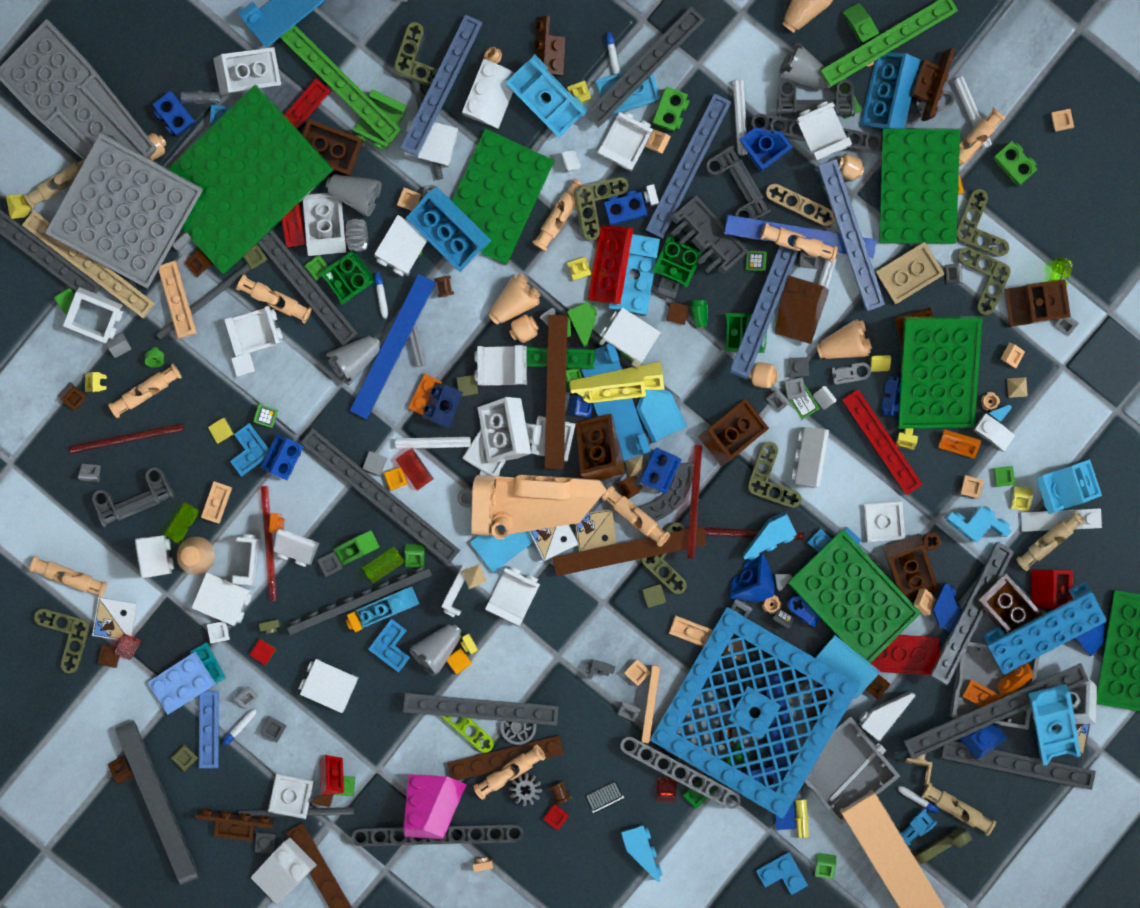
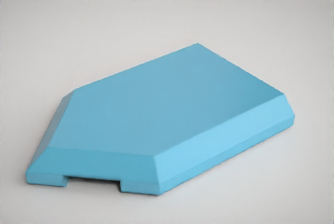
M645 390L646 397H640L636 410L652 443L687 427L671 392L666 390Z

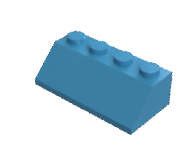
M889 52L875 61L860 126L882 131V128H905L912 98L910 94L917 76L920 59L906 53Z
M438 187L428 192L406 217L459 272L469 265L491 242Z

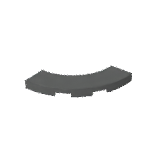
M694 462L680 463L667 493H664L654 502L640 505V509L654 521L663 519L676 510L690 489L693 479Z

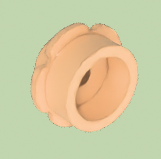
M490 47L485 52L484 58L497 64L502 58V52L496 47Z
M988 392L981 398L982 407L985 410H996L1000 403L999 397L993 392Z
M774 595L763 600V610L770 614H775L781 608L779 598Z

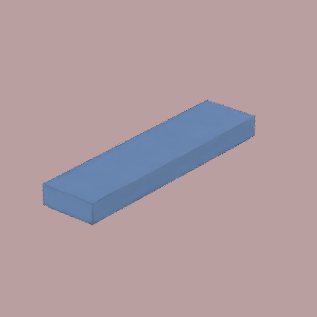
M205 691L199 695V768H219V691Z

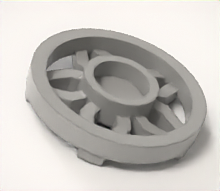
M501 721L500 728L503 737L508 742L522 745L534 737L536 724L531 723L533 724L532 726L526 727L527 723L512 722L509 724L506 721ZM504 724L507 727H511L506 734L504 732ZM533 729L531 736L528 738L525 730ZM510 731L514 733V735L507 737ZM524 733L526 740H524V739L520 736V734ZM516 735H518V738H519L521 741H520V742H517V741H513V740H511V739L514 738V737H516Z

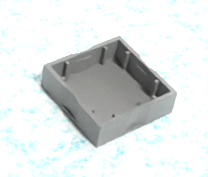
M969 642L956 669L950 717L957 718L981 707L962 697L970 680L1000 695L996 684L1008 673H1002L987 644ZM1039 657L1028 662L1034 676L1018 690L1035 683ZM1031 707L1002 719L995 724L1028 729Z
M850 715L837 725L805 780L808 787L814 791L840 825L846 821L839 811L841 808H846L868 794L870 790H873L876 795L881 793L900 777L883 754L876 750L877 747ZM874 752L876 756L831 802L829 799Z

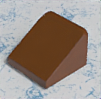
M201 249L196 251L185 262L196 277H199L213 265L212 261Z
M71 382L58 394V397L74 411L87 398Z
M125 755L108 764L111 774L118 784L134 777Z
M334 794L315 797L312 799V803L329 808L332 805Z

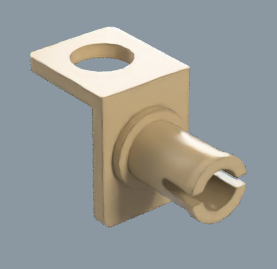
M926 754L914 759L906 758L904 763L926 767L924 786L929 785L933 762L925 760Z

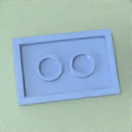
M196 652L147 682L167 715L216 685Z

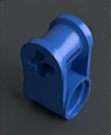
M792 596L788 599V609L800 617L801 620L815 628L821 618L800 596ZM799 600L801 607L793 609V601Z

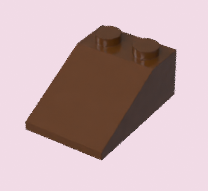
M788 275L781 297L775 333L811 344L829 289L822 285Z
M745 398L710 425L698 437L720 466H723L765 433L769 427Z
M610 413L575 422L580 475L585 479L602 480L625 474L623 455L613 415Z
M919 534L883 547L896 587L910 602L915 601L919 589L926 588L931 594L939 592L925 544Z
M1006 573L978 599L996 627L1000 626L1004 635L1043 616L1040 610Z

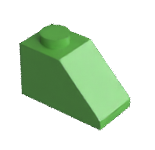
M860 3L842 12L860 46L879 35L870 15Z
M588 302L567 311L583 347L587 346L596 322L595 315H598L594 305H589Z
M368 531L333 550L341 565L344 566L380 547L372 531Z

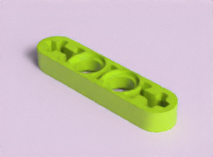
M441 716L479 751L486 753L492 750L494 746L492 737L471 718L462 717V721L456 724L452 722L451 716ZM472 725L476 728L477 732L474 736L466 734L467 726ZM482 732L483 735L480 737L483 740L489 739L490 747L481 748L482 743L479 740L475 743L473 739Z

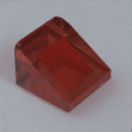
M123 634L116 642L114 654L131 660L141 640Z
M658 778L656 801L675 803L677 781L674 779Z

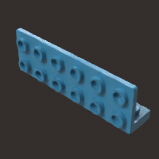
M270 0L261 9L252 1L239 11L238 14L264 47L267 48L325 0Z
M610 343L594 349L595 369H581L584 378L622 370L616 348ZM632 398L593 403L598 417L610 413L613 415L623 461L651 452Z
M1086 581L1068 590L1073 600L1006 635L1003 634L1000 626L983 634L1003 674L1106 622V618Z

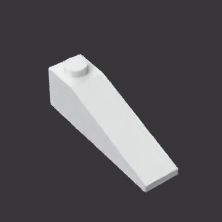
M1101 509L1077 510L1086 522L1076 529L1102 528ZM1060 510L1048 514V511L1020 512L1021 532L1051 530L1061 520L1067 519L1074 510Z

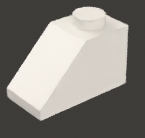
M983 414L975 428H973L974 432L1002 451L1006 450L1015 437L1005 426L987 414Z

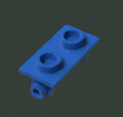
M889 376L888 380H886L884 393L891 394V397H883L881 408L883 415L890 416L891 412L892 416L898 417L901 380L899 377L896 380V377Z

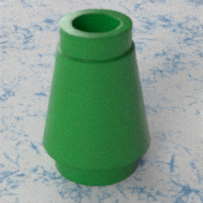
M706 299L692 300L690 309L696 328L706 327L708 321V303H706Z

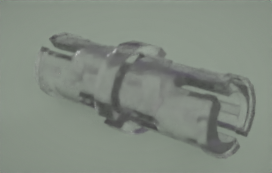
M181 91L182 104H220V91Z

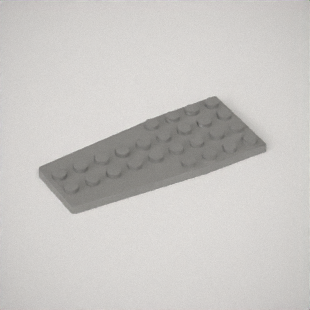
M48 19L0 66V81L31 114L84 161L100 132L147 158L156 151L155 144L91 64Z

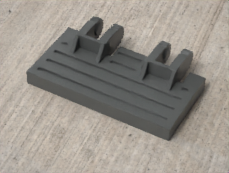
M697 195L670 218L675 224L681 220L683 221L671 232L673 236L680 233L682 229L687 233L686 236L680 239L679 243L681 245L695 234L696 236L691 241L701 252L707 248L709 249L697 261L701 264L708 257L711 258L713 263L705 270L707 273L721 262L722 265L718 270L724 274L748 252L734 235L724 234L725 225Z

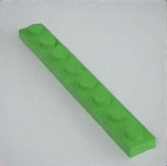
M938 0L819 72L830 88L953 15L958 9L952 0Z
M295 25L280 37L387 143L390 144L402 132Z

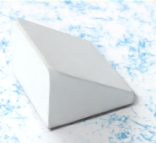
M576 151L562 152V158L568 173L581 168Z
M823 386L813 394V397L822 409H826L836 402V398L826 386Z

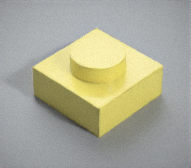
M469 633L462 637L461 645L465 652L469 651L473 654L478 651Z

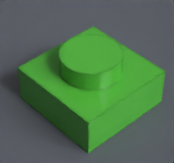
M344 776V793L334 795L354 796L355 777Z

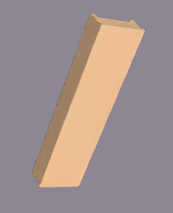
M870 790L868 794L846 808L839 810L899 908H945L873 790Z

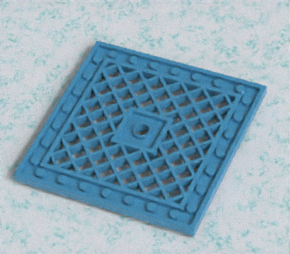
M727 607L654 731L650 741L783 819L861 685ZM734 634L740 636L739 638L731 640ZM741 640L744 650L734 653L731 643ZM745 640L757 647L747 649ZM727 645H729L731 654L722 656ZM761 649L774 657L763 659ZM758 650L761 660L750 663L748 652ZM745 653L748 664L737 666L735 656ZM732 657L734 667L724 670L722 659ZM778 659L790 667L780 669ZM775 660L777 670L767 672L765 662ZM719 661L721 671L712 673L717 662ZM762 663L764 673L754 676L751 666ZM749 667L751 677L741 679L738 669ZM791 669L794 680L784 682L781 672ZM795 669L805 674L806 677L797 679ZM735 670L738 680L728 683L725 672ZM722 673L725 684L714 686L712 676ZM778 673L781 683L771 686L768 675ZM765 676L768 687L757 689L755 679ZM709 678L711 687L702 689ZM808 679L811 690L800 692L798 681ZM811 679L817 681L818 683L822 684L823 686H822V687H818V688H813V684H812V680H811ZM752 680L754 689L748 686L744 692L742 682ZM739 683L741 694L731 696L729 685ZM795 683L798 693L787 696L785 685ZM782 686L784 697L774 699L772 688ZM726 687L728 697L718 699L715 689ZM828 688H829L830 690L834 691V693H833V695H832L831 698H830V695H829ZM769 689L771 699L759 692ZM825 689L828 699L817 702L815 691ZM712 690L715 700L705 703L702 693ZM812 692L814 703L804 705L801 695ZM698 695H700L702 704L692 706ZM799 696L801 706L791 709L788 698ZM741 697L737 706L734 709L732 699ZM785 699L788 710L778 712L781 705L776 703V701ZM729 700L731 710L721 713L719 702ZM828 702L822 714H820L818 705ZM716 703L718 714L708 716L706 706ZM815 706L818 716L807 718L805 708ZM703 707L705 717L695 720L693 709ZM752 707L760 709L761 714L758 718L750 716L749 712ZM802 709L804 720L794 722L792 711ZM690 711L692 721L683 723L685 717ZM789 712L791 723L781 725L779 715ZM732 713L729 720L735 724L725 726L722 715ZM776 716L778 727L768 729ZM720 717L722 727L712 729L709 719ZM818 719L811 731L808 721ZM706 720L709 730L699 733L696 722ZM806 722L808 733L798 735L795 725ZM693 723L696 734L685 736L683 726ZM736 726L739 737L728 739L726 729ZM739 726L751 732V734L742 736ZM792 726L795 736L785 739L782 728ZM679 728L681 730L682 736L677 734ZM779 729L782 740L771 742L769 731ZM723 730L725 740L715 743L713 732ZM710 733L712 744L702 746L700 735ZM766 733L768 743L758 746L756 736L763 739ZM753 736L755 747L745 749L743 738ZM808 736L801 748L799 738ZM697 737L699 746L690 742L687 739ZM796 739L798 750L788 752L785 741ZM740 740L742 750L732 752L729 742ZM783 742L785 753L775 755L772 745ZM726 743L729 753L719 756L716 745ZM713 746L715 756L704 750V748ZM769 746L772 756L762 759L759 748ZM756 749L759 760L748 762L746 752ZM743 753L745 763L735 766L733 755ZM798 753L796 759L791 765L789 755ZM730 756L732 766L720 758ZM786 756L789 766L778 769L776 758ZM773 759L776 770L765 772L763 761ZM760 762L762 773L752 776L749 765ZM746 766L749 776L736 768ZM789 769L782 781L779 771ZM776 772L779 783L769 785L766 775ZM763 776L765 785L753 778ZM779 786L776 792L770 789L772 787Z

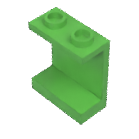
M372 89L369 94L370 99L399 127L408 108L407 105ZM360 117L356 127L352 130L356 134L355 136L363 139L364 142L366 139L372 141V145L381 150L383 147L388 149L390 144Z

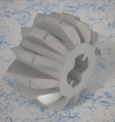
M363 219L347 221L345 233L348 249L356 252L366 250L369 239L366 222Z
M525 773V779H522L521 775L518 777L520 782L515 779L512 780L516 787H509V790L516 791L511 794V798L518 796L516 799L517 804L523 799V806H526V800H529L530 804L533 805L532 797L537 800L540 798L535 792H542V789L535 788L541 782L533 783L536 778L535 775L528 780V773ZM526 785H529L531 792L523 794L522 789H520L521 786L526 787Z

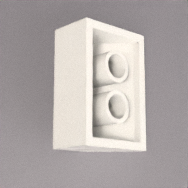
M483 59L462 114L498 129L513 94V90L506 82L514 72Z
M505 397L477 407L488 463L518 459L531 454L521 398Z
M803 427V431H799L798 442H801L800 450L796 449L795 461H798L797 469L793 468L791 477L792 480H795L794 484L815 488L820 487L829 430Z

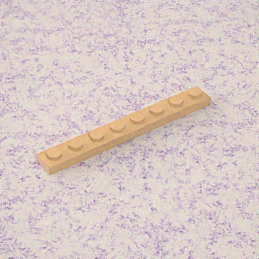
M33 210L22 226L143 319L147 316L155 305L153 301L110 268L45 234L50 222Z

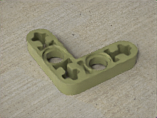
M413 22L405 30L393 68L399 76L430 87L438 69L414 61L424 29L421 24ZM417 28L419 34H416L413 40H409L412 36V31L410 30ZM404 45H411L414 49L413 53L407 54L403 49ZM404 58H407L405 63L407 68L402 71L399 65L403 62ZM417 69H423L426 76L424 78L417 77L415 73ZM430 72L433 73V74L431 75V77H433V78H430V80L427 81V78L429 77Z
M616 176L583 184L575 189L574 198L580 232L584 238L595 240L600 234L595 201L624 194L629 187L628 181L625 178ZM618 181L622 183V186H620V190L618 188L610 187V185H618ZM603 184L606 188L605 193L599 195L597 188ZM583 190L587 192V194L584 196L585 201L583 197H580V194L583 193ZM589 207L591 215L588 218H584L583 210ZM589 226L590 228L594 229V231L591 232V236L587 234V231H589Z
M982 189L975 190L970 195L957 227V239L962 243L992 255L1004 256L1009 251L1008 242L977 229L988 201V195ZM979 193L982 194L981 197L984 199L977 206L981 207V210L976 207H970V204L975 205L976 198H974V195L977 196ZM968 211L976 212L977 219L975 221L967 219ZM963 221L969 225H974L973 228L971 226L968 228L967 233L970 236H966L964 239L960 231L966 228V225H963ZM981 235L988 239V243L985 246H980L977 242V238ZM992 239L995 240L993 242V244L995 245L1003 243V248H1005V251H1001L1000 253H998V249L993 246L991 247V250L988 249Z
M963 248L958 253V261L971 269L989 276L977 303L978 313L987 316L994 311L1010 276V268L1005 263L972 248ZM968 251L970 252L969 256L972 258H975L976 255H978L979 257L975 261V266L972 265L974 261L971 259L964 261L962 253H966ZM981 259L988 260V269L983 270L979 267ZM1003 267L1005 268L1004 272L1006 273V275H1002L999 280L1003 281V283L1001 284L998 281H993L992 278L994 277L995 279H997L999 275L997 269H1001ZM991 284H996L999 288V292L996 295H992L988 291ZM986 294V296H988L989 298H994L995 301L993 302L992 300H990L988 304L990 310H986L984 312L982 311L983 307L981 306V304L986 303L988 299L984 298Z
M766 442L760 449L748 483V490L753 495L795 508L801 503V495L797 491L768 481L778 454V446L773 442ZM769 445H772V449L775 450L774 454L771 453L768 458L772 459L771 463L767 460H760L761 455L763 457L766 456L767 451L764 448L769 447ZM760 463L768 465L767 473H759L757 468ZM757 481L760 482L759 485L765 487V484H769L766 496L762 495L763 490L753 491L754 487L751 484ZM777 487L780 490L778 498H772L769 495L771 488ZM784 490L787 491L785 495L792 496L795 494L798 502H794L791 505L790 500L785 498L784 502H781Z
M676 522L671 524L665 532L672 533V527L677 528L680 526V531L685 530V527L681 523ZM662 554L661 557L655 556L653 564L651 562L647 564L645 562L647 558L642 559V563L673 593L681 594L686 590V581L663 560L666 554ZM664 566L670 571L666 578L660 577L658 573L659 569ZM673 573L676 575L673 579L677 582L680 580L683 582L681 584L682 590H674L673 587L675 585L671 581L669 584L666 583Z
M38 610L34 617L38 625L69 634L61 661V668L66 673L76 672L79 668L89 634V623L84 619L53 610ZM46 612L47 617L53 618V614H55L53 626L50 625L52 621L44 620V622H41L42 619L39 618V615ZM64 617L67 619V626L65 628H60L57 625L58 618ZM81 622L83 623V627H86V629L81 631L80 636H83V640L80 638L72 637L73 634H78V629L76 628V625H80ZM72 641L80 643L79 651L74 652L71 650L70 644ZM68 653L78 655V658L73 657L72 663L75 664V667H72L70 670L65 665V662H69L71 656H67Z
M959 827L917 853L915 857L919 864H923L952 845L959 848L971 841L972 838L965 828Z

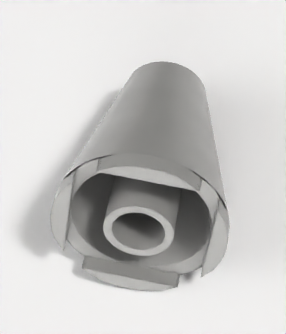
M794 44L791 48L794 50L793 53L790 55L787 53L779 69L781 74L779 77L820 90L829 89V86L819 72L825 66L801 44Z
M336 174L329 177L326 182L328 193L363 216H370L376 206L374 203L376 197L379 198L382 185L377 179Z
M369 335L328 352L326 357H331L328 362L338 377L341 378L343 376L346 379L344 383L350 385L379 353L381 344L375 336L372 338Z
M447 624L411 646L409 652L420 665L422 664L426 667L425 670L428 673L436 676L462 638L460 635L461 630L455 624Z

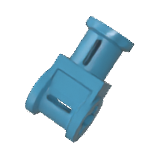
M926 808L921 809L908 822L910 825L902 832L899 831L908 846L911 845L910 842L918 835H924L937 824V821L933 820L926 813Z

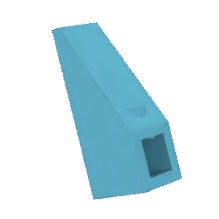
M786 511L766 521L742 553L745 560L748 558L752 560L758 557L760 552L764 550L767 552L777 547V544L781 542L787 543L794 539V536L797 534Z
M411 586L357 609L356 612L364 628L416 606L419 602Z
M643 824L622 830L621 834L627 852L657 882H660L659 876L663 874L660 865H655L654 858L657 855L654 846L650 847L648 839H651L648 827L644 828Z

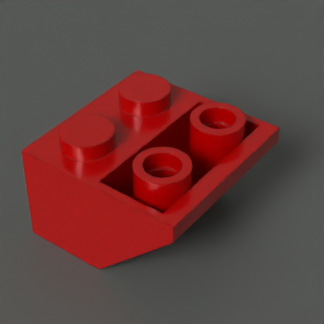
M1031 569V602L1037 608L1056 609L1073 600L1068 591L1073 588V570Z

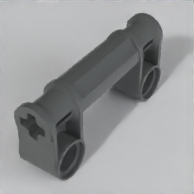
M844 79L836 85L835 100H797L795 83L791 80H784L778 86L777 117L781 115L797 117L800 116L801 112L808 109L811 112L818 109L817 105L826 101L828 104L834 103L835 106L833 108L837 117L838 115L854 117V86L851 81ZM847 84L850 89L849 93H841L840 85ZM782 85H791L792 92L785 94L782 91Z
M734 145L708 160L705 166L706 173L711 177H716L729 170L748 203L739 208L734 216L744 212L748 215V218L758 220L772 211L767 208L763 201V195L742 159H739ZM717 163L720 167L719 171L713 172L709 165Z
M159 467L150 468L145 475L150 490L118 504L114 503L109 491L104 489L96 491L93 494L92 501L102 526L107 527V524L111 522L121 521L159 505L161 501L168 498H175L164 471ZM154 470L160 474L158 481H153L150 477L151 472ZM100 493H104L107 497L104 504L100 503L97 499Z

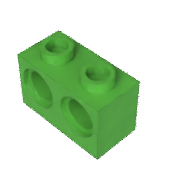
M666 86L652 125L673 133L675 128L679 129L683 120L680 117L682 110H687L690 101L687 100L688 94ZM678 97L681 103L678 106H673L670 103V99ZM667 114L672 115L674 121L671 124H667L663 121V117Z
M1011 141L992 159L1017 186H1020L1038 169L1035 167L1037 165L1031 157L1027 158L1023 154V148L1017 142L1014 144ZM1006 151H1012L1014 153V160H1008L1006 158ZM1019 165L1027 167V174L1019 173Z

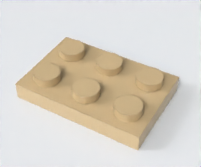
M925 242L875 272L895 305L945 275Z

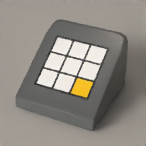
M781 607L772 618L784 627L790 628L795 616Z

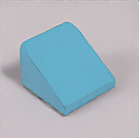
M1004 406L987 413V415L1001 422L1012 406Z

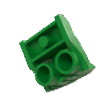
M668 235L652 272L688 287L697 267V261L701 258L703 252L698 247L687 242L681 245L679 243L680 239Z
M354 251L349 252L320 273V276L325 279L338 297L341 305L375 283L371 272Z
M726 313L725 352H737L752 314ZM767 332L758 353H765Z

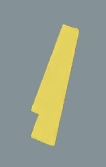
M661 362L640 365L638 368L631 367L571 380V393L579 394L587 403L646 397L645 390H664Z

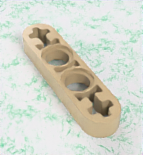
M772 184L766 190V197L771 202L821 226H830L835 221L832 210L785 187ZM777 188V192L783 195V191L786 192L783 203L779 201L781 199L779 196L772 198V193L769 190ZM787 197H796L797 204L792 207L786 203ZM807 204H811L814 207V213L811 215H807L804 212V206ZM818 208L822 209L820 214L825 215L829 213L831 221L824 223L823 217L819 215L815 219L814 216L817 214Z

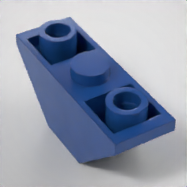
M945 583L939 591L932 611L938 627L951 632L962 608L960 604H956L954 599L957 595L953 585L950 586L949 583Z

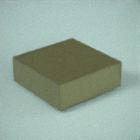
M256 244L244 256L251 270L268 261L259 244Z
M475 375L457 377L458 390L463 392L462 396L478 394Z
M661 584L642 590L648 608L666 603Z
M184 744L171 759L185 772L199 757Z

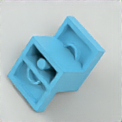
M1090 459L1037 477L1038 488L1042 493L1044 506L1048 514L1102 496Z
M987 506L976 507L965 522V518L958 512H948L943 517L972 543H978L989 528H992L1001 537H1008L1012 532L1009 529L1010 525L1002 518H995V512Z

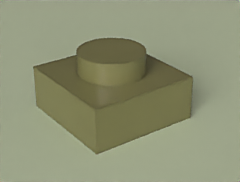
M279 619L259 624L260 632L265 631L266 634L277 632V627H281Z

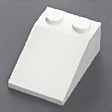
M274 47L221 54L213 58L220 96L248 92L254 85H258L260 89L281 85Z
M330 193L307 195L303 199L308 256L345 253L346 243L342 201Z
M281 529L277 532L274 551L278 553V557L286 560L291 557L296 559V564L306 567V564H312L319 543Z
M166 536L136 539L142 578L172 573L171 569H174L173 558H169L168 552L171 550L170 539H166Z
M1089 680L1069 690L1075 724H1096L1097 686Z
M908 691L869 709L868 712L864 711L858 718L860 720L858 725L880 741L916 695Z
M289 838L252 875L251 879L278 905L317 864Z

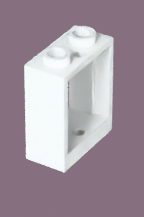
M79 287L63 326L107 343L109 338H114L117 330L114 328L116 321L120 322L123 311H121L122 304ZM83 299L113 311L105 334L75 322Z

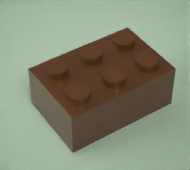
M308 119L303 136L334 169L333 171L345 176H351L364 143L363 139Z

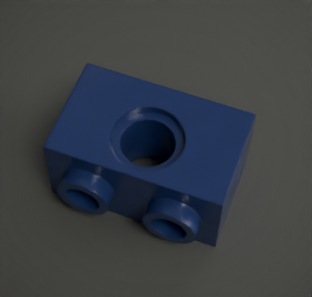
M435 382L430 391L429 401L424 407L422 418L450 428L463 392Z

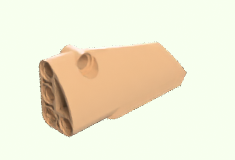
M476 475L472 493L471 532L472 535H493L497 539H504L508 534L577 524L581 522L607 489L600 480L535 475H518L516 477ZM497 525H503L506 530H499Z

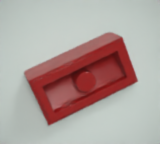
M325 755L320 760L321 795L344 793L343 758Z

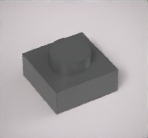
M662 276L657 292L675 298L680 283Z
M808 357L789 358L790 377H809Z
M335 551L317 560L325 577L343 569Z
M270 716L261 734L278 742L287 725Z
M257 832L255 852L274 853L276 834Z

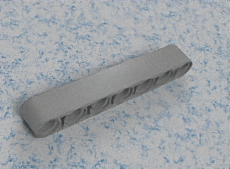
M626 737L622 740L621 749L625 754L729 809H735L739 806L740 796L736 792L635 738ZM628 740H632L635 743V748L632 751H627L624 748V744ZM645 749H649L652 752V757L649 760H644L641 757V753ZM662 758L669 761L668 768L664 770L658 766V762ZM679 767L686 770V776L682 779L677 778L675 775V771ZM696 776L703 779V785L699 788L694 787L692 784V780ZM715 785L720 788V794L717 797L710 795L709 789L711 786ZM729 795H735L737 797V804L734 806L728 805L726 798Z

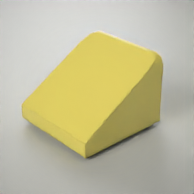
M24 194L7 195L6 199L11 219L27 217L31 207L24 198Z
M890 355L872 356L870 358L872 372L890 370Z
M225 418L208 427L217 444L234 435Z
M1014 486L1010 509L1029 512L1033 499V489Z

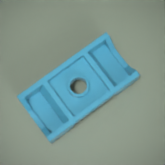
M534 54L507 80L506 84L560 138L571 125L587 112L588 108L576 96L573 97L547 70L548 67ZM545 92L549 93L551 95V101H544L541 97V94Z
M632 235L621 304L610 303L609 309L621 310L624 308L628 312L647 316L654 276L652 271L656 264L660 239ZM632 269H636L640 273V277L636 280H632L629 277V272Z
M1064 684L1029 693V701L1038 738V750L1043 765H1048L1052 757L1064 754L1080 757L1081 753L1073 707L1067 685ZM1060 724L1057 730H1051L1053 725Z

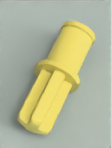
M795 800L796 817L794 820L797 821V837L807 838L809 836L808 819H810L807 813V800Z

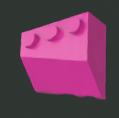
M408 774L404 824L405 837L444 839L467 784L448 776Z

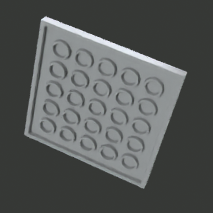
M100 132L45 234L148 289L203 188Z

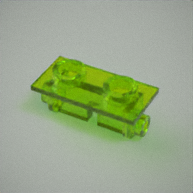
M1056 257L1052 264V273L1048 281L1061 280L1063 277L1069 279L1073 268L1072 261L1067 260V258Z
M184 502L164 535L170 537L176 543L183 541V537L188 531L187 527L191 526L199 516V510Z
M392 547L364 566L363 570L372 583H375L405 561L396 548Z

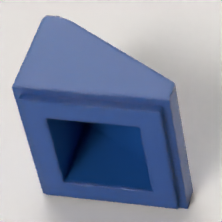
M571 395L568 414L591 418L593 403H587L583 400L582 396Z

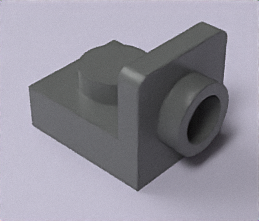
M593 659L592 663H588L586 674H589L588 679L592 680L594 670L597 669L599 674L609 676V673L614 674L616 666Z

